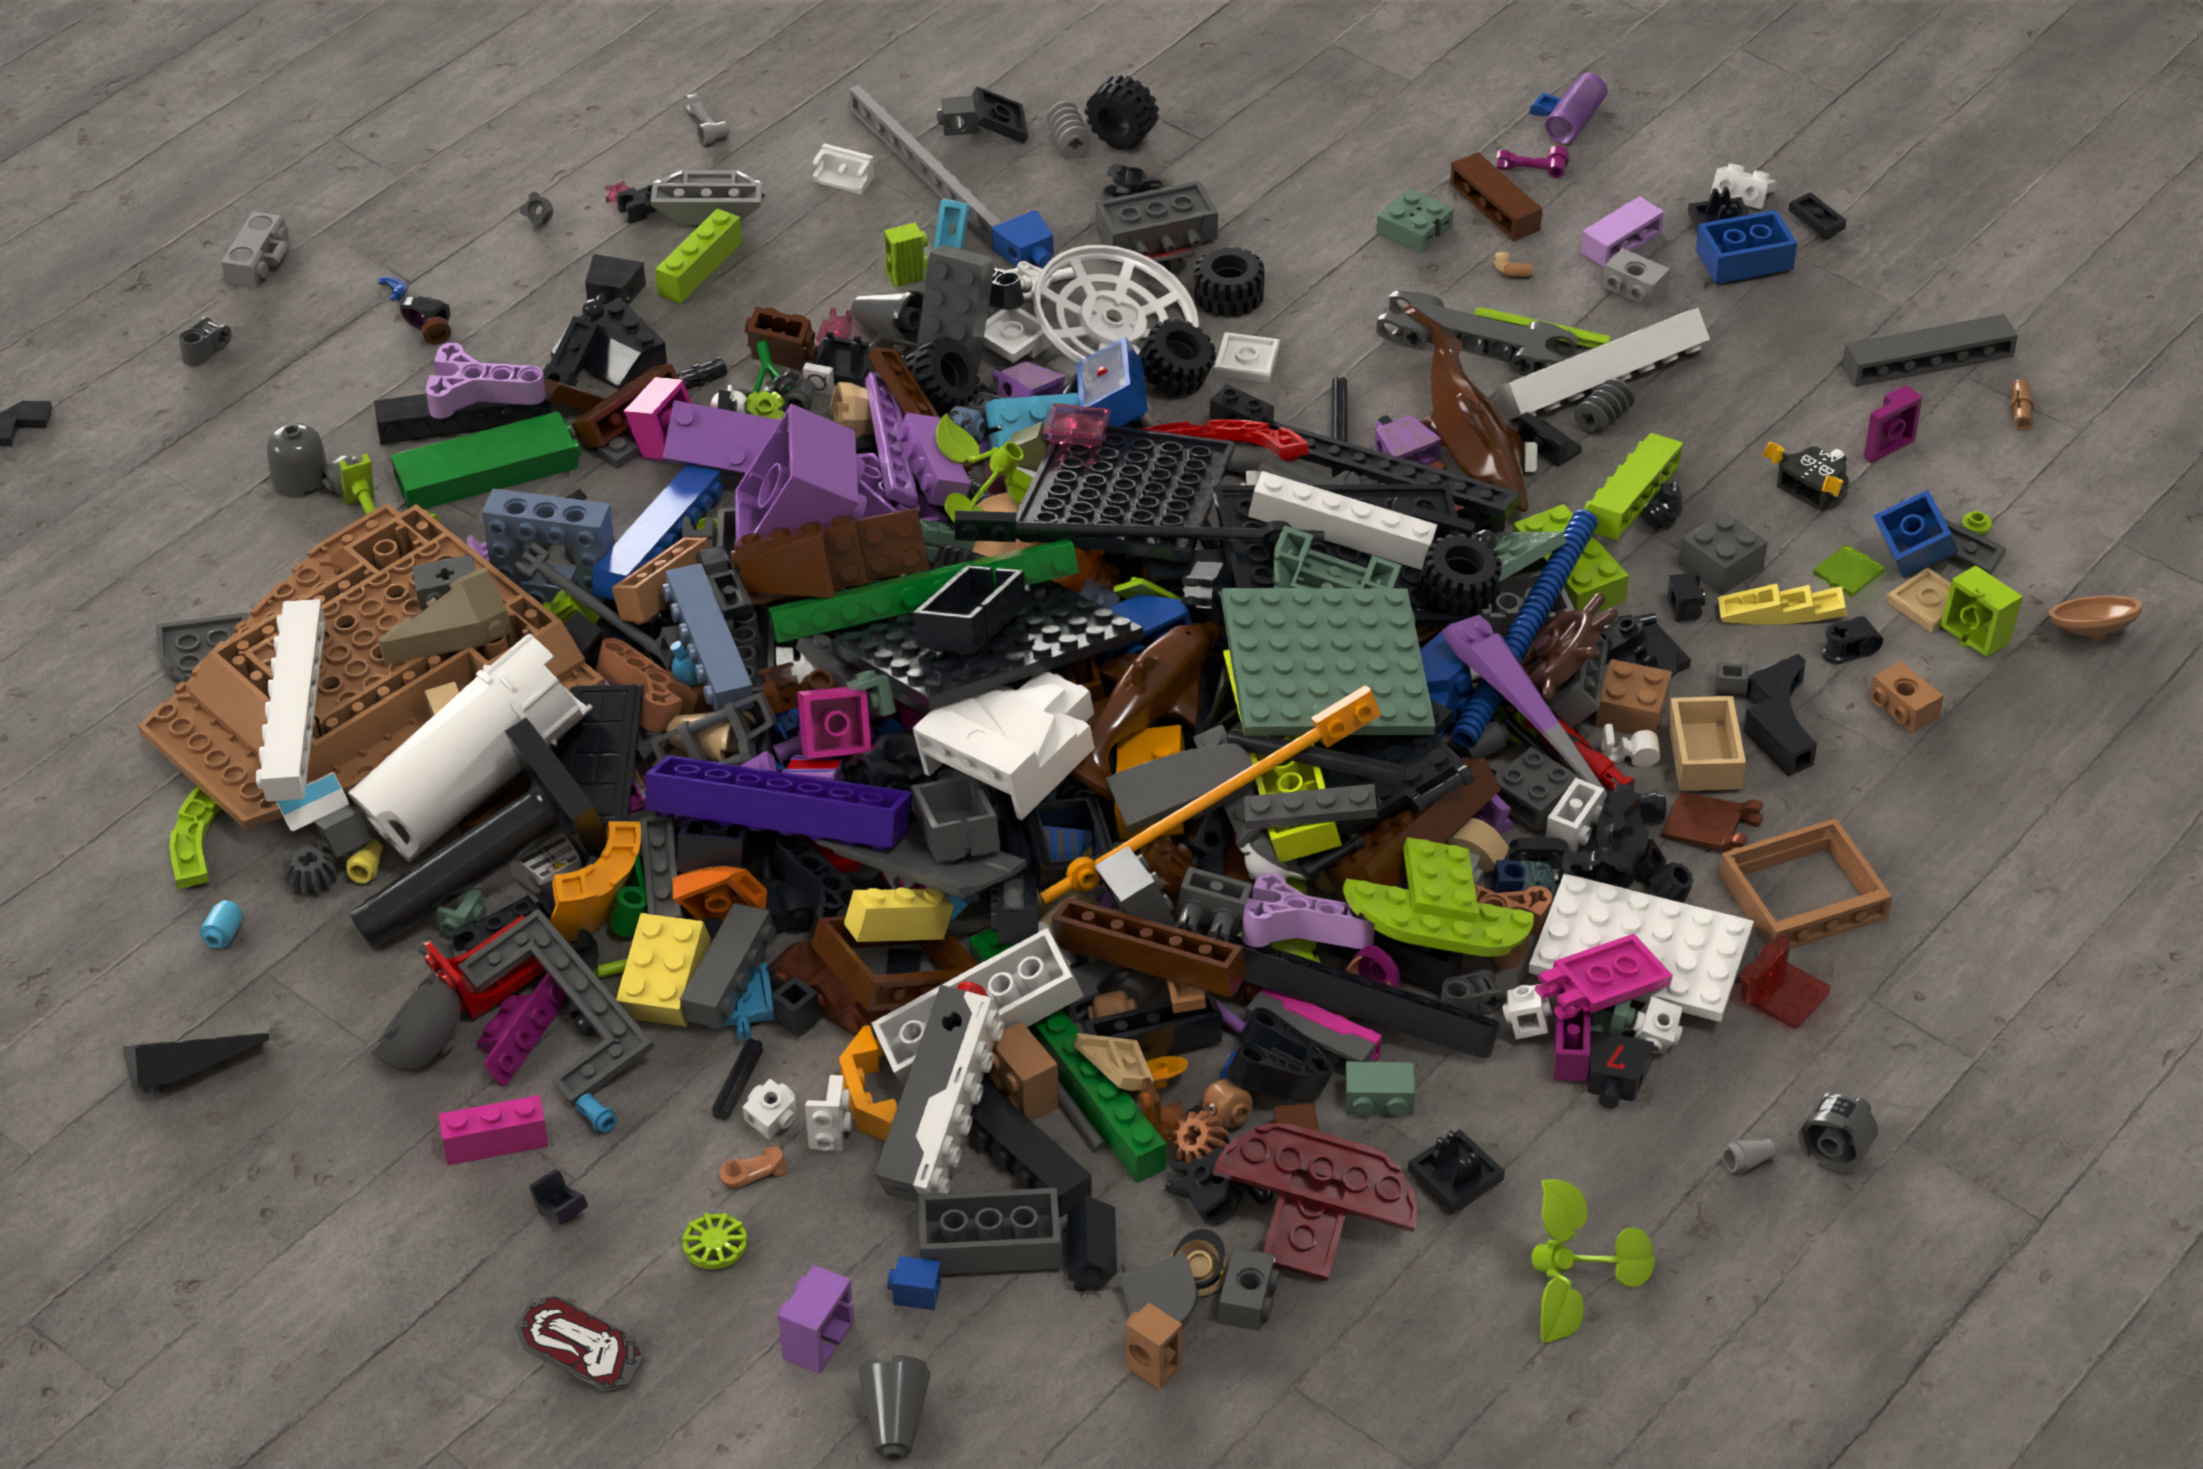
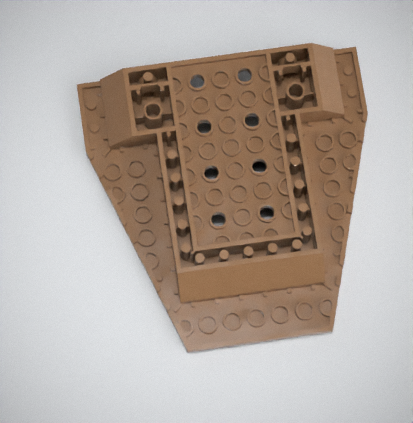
M386 503L316 544L308 552V558L303 563L298 562L292 568V575L284 583L279 581L250 611L251 616L245 622L240 621L234 627L235 633L226 642L220 641L212 651L208 652L207 656L191 671L192 677L186 683L181 681L174 688L175 694L166 703L161 702L138 725L140 735L245 830L283 818L277 802L266 801L263 789H258L256 771L262 768L259 759V749L265 745L262 736V726L268 722L265 714V704L271 700L268 692V681L274 677L271 671V659L276 658L274 637L279 636L277 615L282 614L283 602L321 599L326 626L306 784L334 772L346 796H349L348 792L432 718L425 690L455 682L459 692H461L477 677L476 673L479 670L483 671L484 664L492 665L529 633L554 656L545 666L569 692L571 687H576L577 685L606 684L605 678L586 664L584 656L559 618L417 504L400 513L389 503ZM472 554L476 570L483 567L488 569L507 609L511 628L510 634L482 646L386 665L383 662V658H377L382 655L378 639L408 616L415 617L421 613L412 566ZM329 686H331V687H336V688L331 689V690H327V689H326V688L329 687Z

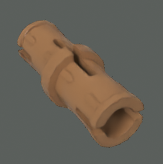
M2019 379L2012 383L2013 399L2010 406L2014 413V426L2020 431H2026L2033 426L2032 411L2034 409V401L2030 397L2029 382Z

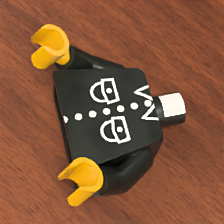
M1774 442L1768 443L1762 456L1771 459L1774 465L1779 466L1778 488L1821 512L1825 510L1834 497L1838 500L1847 497L1849 479L1846 476V456L1841 450L1835 449L1829 454L1816 446H1811L1802 452L1786 454L1784 453V448Z

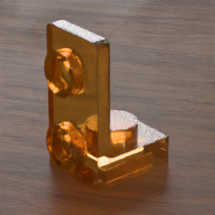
M1150 1077L1142 1079V1092L1138 1094L1142 1113L1165 1142L1176 1140L1171 1132L1177 1131L1181 1127L1178 1119L1187 1121L1188 1118L1181 1102L1161 1107L1160 1098Z

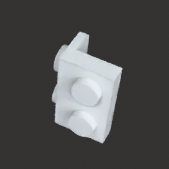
M1728 163V167L1717 168L1712 189L1717 188L1720 194L1724 187H1728L1730 198L1742 197L1744 204L1747 206L1762 209L1767 193L1774 192L1777 181L1769 179L1770 175L1760 171H1754L1753 174L1743 171V166Z
M830 1075L826 1101H806L805 1112L808 1146L810 1149L843 1151L845 1132H851L852 1112L846 1111L850 1108V1090L844 1089V1076Z

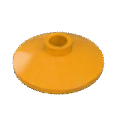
M1161 1056L1146 1060L1154 1079L1151 1089L1166 1087L1168 1085L1167 1080L1176 1077L1188 1068L1187 1059L1177 1056Z

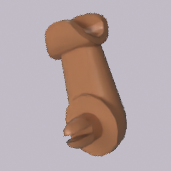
M769 1147L764 1150V1155L743 1160L731 1159L720 1168L719 1176L724 1185L730 1188H740L770 1174L777 1177L784 1176L787 1173V1163L779 1147Z

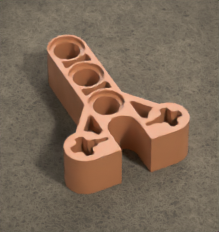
M606 638L602 641L595 670L613 685H643L644 696L640 726L652 732H661L667 730L669 722L679 714L709 712L710 704L708 705L705 700L704 683L694 687L687 686L676 680L671 671L664 670L624 641L616 638Z
M1474 883L1477 903L1533 913L1534 920L1529 935L1533 934L1537 937L1541 935L1552 906V893L1550 890L1542 886H1532L1525 891L1495 893ZM1529 935L1522 946L1518 945L1512 948L1509 954L1490 957L1493 966L1501 970L1515 968L1528 952Z

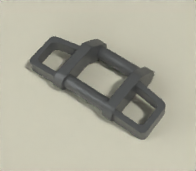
M758 692L738 702L732 700L725 703L724 708L693 722H682L678 724L677 729L652 739L651 745L658 761L660 762L667 756L662 742L677 734L680 735L691 759L708 761L696 734L728 719L739 741L740 753L718 763L741 766L757 756L754 737L776 723V718L766 695L763 692ZM755 700L760 704L766 722L751 732L740 706Z

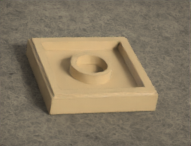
M1927 567L1888 593L1886 602L1933 633L1941 627L1951 583Z

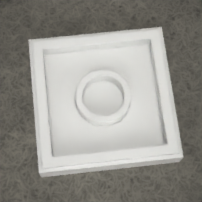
M1225 332L1215 363L1214 376L1270 383L1280 349V339Z

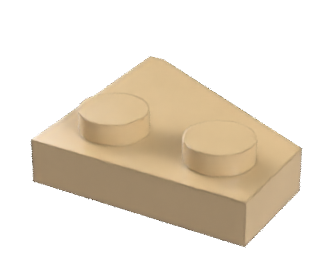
M1077 1033L1074 1047L1118 1088L1128 1091H1151L1154 1079L1137 1040Z

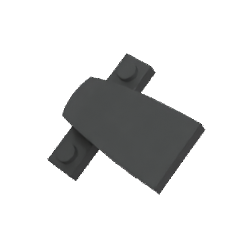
M1220 725L1193 737L1197 749L1168 755L1111 775L1106 780L1127 829L1131 833L1158 820H1163L1251 767V758L1236 743L1228 744L1227 733L1223 725ZM1255 779L1193 816L1194 820L1224 806L1237 835L1246 824L1244 797L1256 795Z

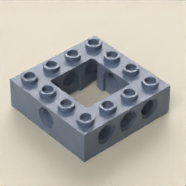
M492 489L482 511L489 563L530 596L535 597L536 601L540 604L544 601L552 602L562 589L538 572L530 580L514 567L517 561L522 562L527 567L530 565L521 557L525 551L530 553L529 546H526V541L572 546L574 548L576 565L569 567L549 564L548 561L545 563L592 595L593 567L615 544L609 503ZM592 595L593 597H595V598H596L597 600H599L600 602H603V600H604V598H605V597H600V596Z

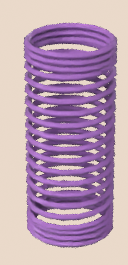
M1583 73L1578 76L1545 121V129L1550 138L1562 144L1574 141L1607 96L1608 89L1601 77L1593 73Z

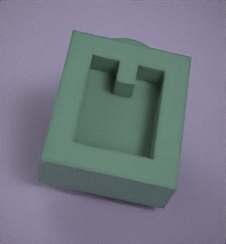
M866 671L856 674V680L847 682L848 689H866L870 715L887 716L896 713L887 675H875V671Z

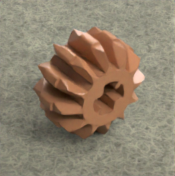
M1202 1110L1199 1114L1189 1112L1187 1121L1178 1119L1181 1127L1179 1130L1171 1132L1176 1140L1170 1146L1177 1152V1159L1192 1163L1194 1158H1203L1217 1147L1225 1148L1227 1143L1224 1140L1230 1135L1223 1128L1224 1123L1220 1118Z

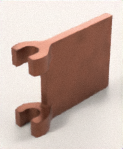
M1681 791L1661 832V838L1718 849L1723 852L1746 845L1748 836L1740 833L1734 834L1737 826L1742 819L1750 826L1759 827L1763 819V814H1759L1763 807V802L1752 799L1744 803H1737Z

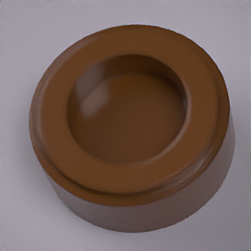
M434 317L428 319L422 325L421 332L427 343L436 345L445 342L450 337L451 328L446 319Z

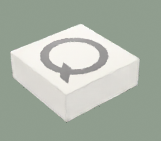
M806 363L803 367V379H809L814 383V393L831 396L834 389L833 368Z

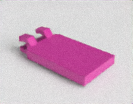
M1631 934L1554 961L1553 968L1539 973L1538 979L1542 984L1536 985L1535 991L1544 999L1555 996L1562 988L1565 990V993L1558 995L1557 1001L1562 1006H1557L1554 1009V1013L1562 1021L1575 1017L1581 1009L1584 1013L1588 1011L1593 1013L1669 986L1673 975L1635 934Z

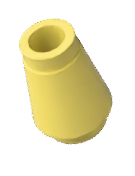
M371 839V841L364 844L365 847L361 851L354 853L348 859L346 864L347 874L353 881L367 883L376 877L383 851V846L378 840Z

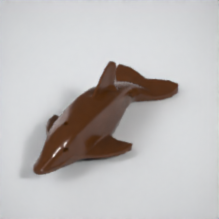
M1408 304L1402 310L1413 321L1427 329L1432 336L1434 344L1430 376L1433 411L1430 416L1419 422L1441 438V446L1447 448L1467 477L1520 492L1521 502L1515 509L1520 512H1526L1528 510V497L1520 465L1524 457L1520 434L1503 421L1488 397L1465 375L1459 360V353L1464 347L1463 343L1441 324Z
M1211 622L1177 626L1160 636L1140 654H1124L1105 660L1098 667L1099 675L1117 684L1094 728L1091 730L1095 749L1069 775L1107 799L1115 800L1106 780L1107 777L1112 775L1108 760L1111 747L1122 738L1145 730L1165 717L1181 719L1195 730L1201 672L1216 643L1219 626Z

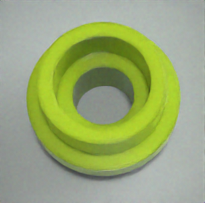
M1969 512L1962 518V527L1984 537L1991 530L1992 520L1982 512Z

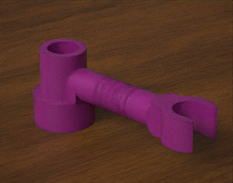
M1553 146L1548 150L1547 158H1530L1527 156H1516L1515 153H1510L1507 150H1499L1497 152V159L1500 160H1497L1496 168L1507 170L1516 166L1548 169V174L1551 177L1560 178L1564 175L1565 167L1568 165L1569 151L1563 146Z

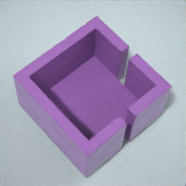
M816 1265L812 1266L806 1276L800 1277L795 1287V1293L789 1302L785 1301L781 1305L777 1315L781 1333L779 1342L782 1343L784 1360L821 1374L836 1351L835 1346L825 1343L821 1339L840 1345L854 1324L853 1303H851V1279Z

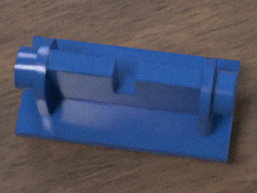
M798 707L774 714L776 723L773 728L779 735L782 734L785 740L797 732L795 727L800 725Z

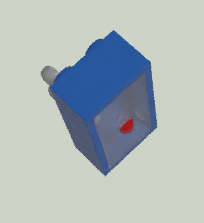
M1126 336L1076 363L1079 410L1086 422L1122 426L1129 421L1135 422L1140 420L1144 427L1153 426L1154 422L1150 416L1152 407L1146 397L1143 362Z

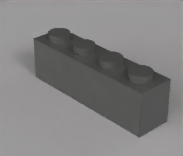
M737 903L733 904L680 997L685 1021L722 1029L727 1018L733 1015L741 992L744 993L746 991L749 978L754 969L760 966L766 947L774 941L776 928L772 923L769 910Z

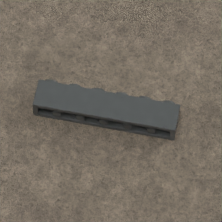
M2004 314L1847 343L1845 344L1842 366L1854 386L1858 387L2014 357L2018 334Z

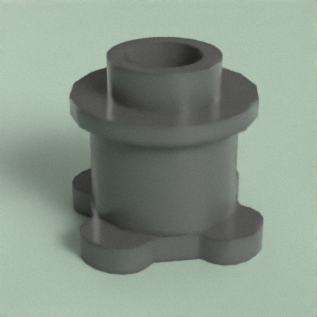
M532 192L529 194L528 201L520 206V213L523 216H528L533 224L540 225L547 223L551 219L553 206L548 199L540 197V194L537 192ZM542 206L541 213L536 214L537 207Z

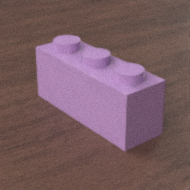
M1637 197L1615 212L1605 216L1602 220L1587 227L1582 233L1581 253L1605 268V264L1622 248L1632 252L1661 234L1664 211L1642 197Z

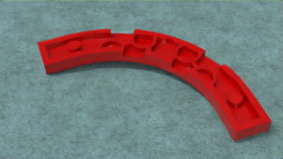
M1218 419L1210 420L1206 425L1202 426L1190 425V421L1139 428L1150 431L1228 440L1235 442V444L1249 442L1269 449L1283 461H1295L1301 455L1309 454L1308 442L1300 435L1285 427L1278 428V431L1269 429V423Z

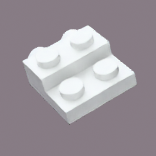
M1021 308L1002 309L986 321L983 345L1013 363L1026 354L1034 358L1053 345L1041 328L1038 319Z

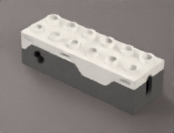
M964 981L958 984L957 989L940 984L874 1174L887 1195L918 1203V1195L949 1193L951 1181L948 1178L952 1167L956 1168L959 1164L962 1152L959 1146L963 1135L967 1136L970 1132L972 1125V1116L970 1114L973 1105L980 1102L983 1093L981 1082L984 1073H989L993 1064L994 1054L991 1053L995 1041L999 1042L1004 1032V1022H1002L992 998L988 997L985 989L976 983Z

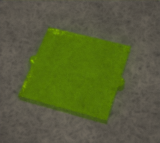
M1845 544L1813 569V574L1829 583L1831 588L1842 586L1843 592L1853 597L1884 572L1885 567L1868 558V554H1862Z

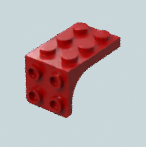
M523 915L458 957L444 958L430 941L424 944L428 954L424 957L425 962L432 972L436 973L437 977L456 992L460 1001L461 1012L465 1010L473 1020L546 971L535 957L531 956L484 991L478 993L458 967L463 961L525 918Z

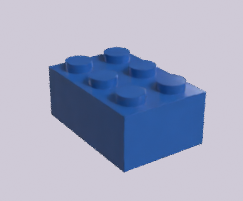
M1777 210L1698 224L1696 252L1715 284L1794 270L1797 242Z

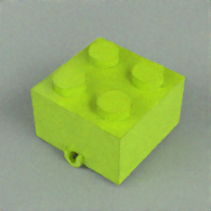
M1975 565L1952 579L1940 626L1959 638L1960 645L1965 647L1971 646L1988 657L2011 642L2023 596Z

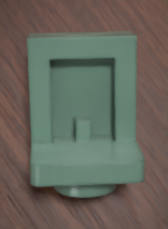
M475 889L468 891L457 910L440 906L436 911L439 931L451 937L454 929L469 921L476 923L487 915L483 893Z
M1631 999L1616 1004L1614 1012L1606 1010L1594 1012L1590 1024V1032L1593 1030L1622 1036L1624 1027L1631 1028L1636 1010L1630 1007Z

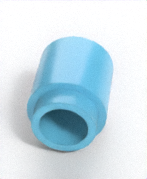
M227 900L221 901L212 908L200 929V936L206 945L212 948H226L229 946L242 923L241 908L234 902Z

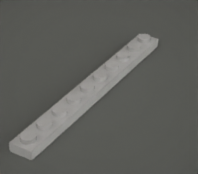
M859 85L849 88L850 110L942 199L970 204L967 224L992 247L991 227L1001 224V220L995 217L984 203L976 199L972 192L958 181L955 175L950 174L943 164L929 153L926 147H922L911 133H908L897 120H894L883 106H880L873 100L869 93H866Z

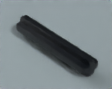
M752 1038L746 1040L712 1107L713 1116L716 1119L727 1120L730 1118L763 1052V1043L760 1040Z

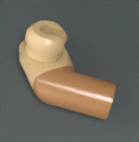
M1508 252L1496 253V261L1494 262L1496 269L1508 277H1532V263L1510 262V254Z

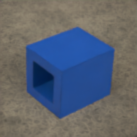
M899 1256L896 1269H890L887 1289L893 1290V1304L935 1310L942 1284L941 1261Z

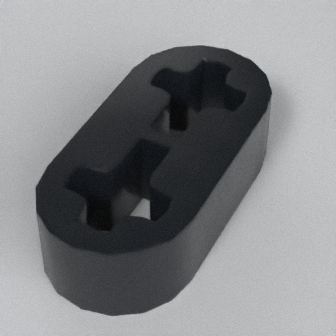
M1522 837L1514 839L1509 843L1508 855L1511 861H1521L1525 869L1562 868V856L1565 852H1569V846L1565 840L1560 838Z

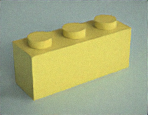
M930 887L925 889L897 888L896 890H880L869 888L868 890H853L844 925L857 942L944 940L954 906L943 892Z

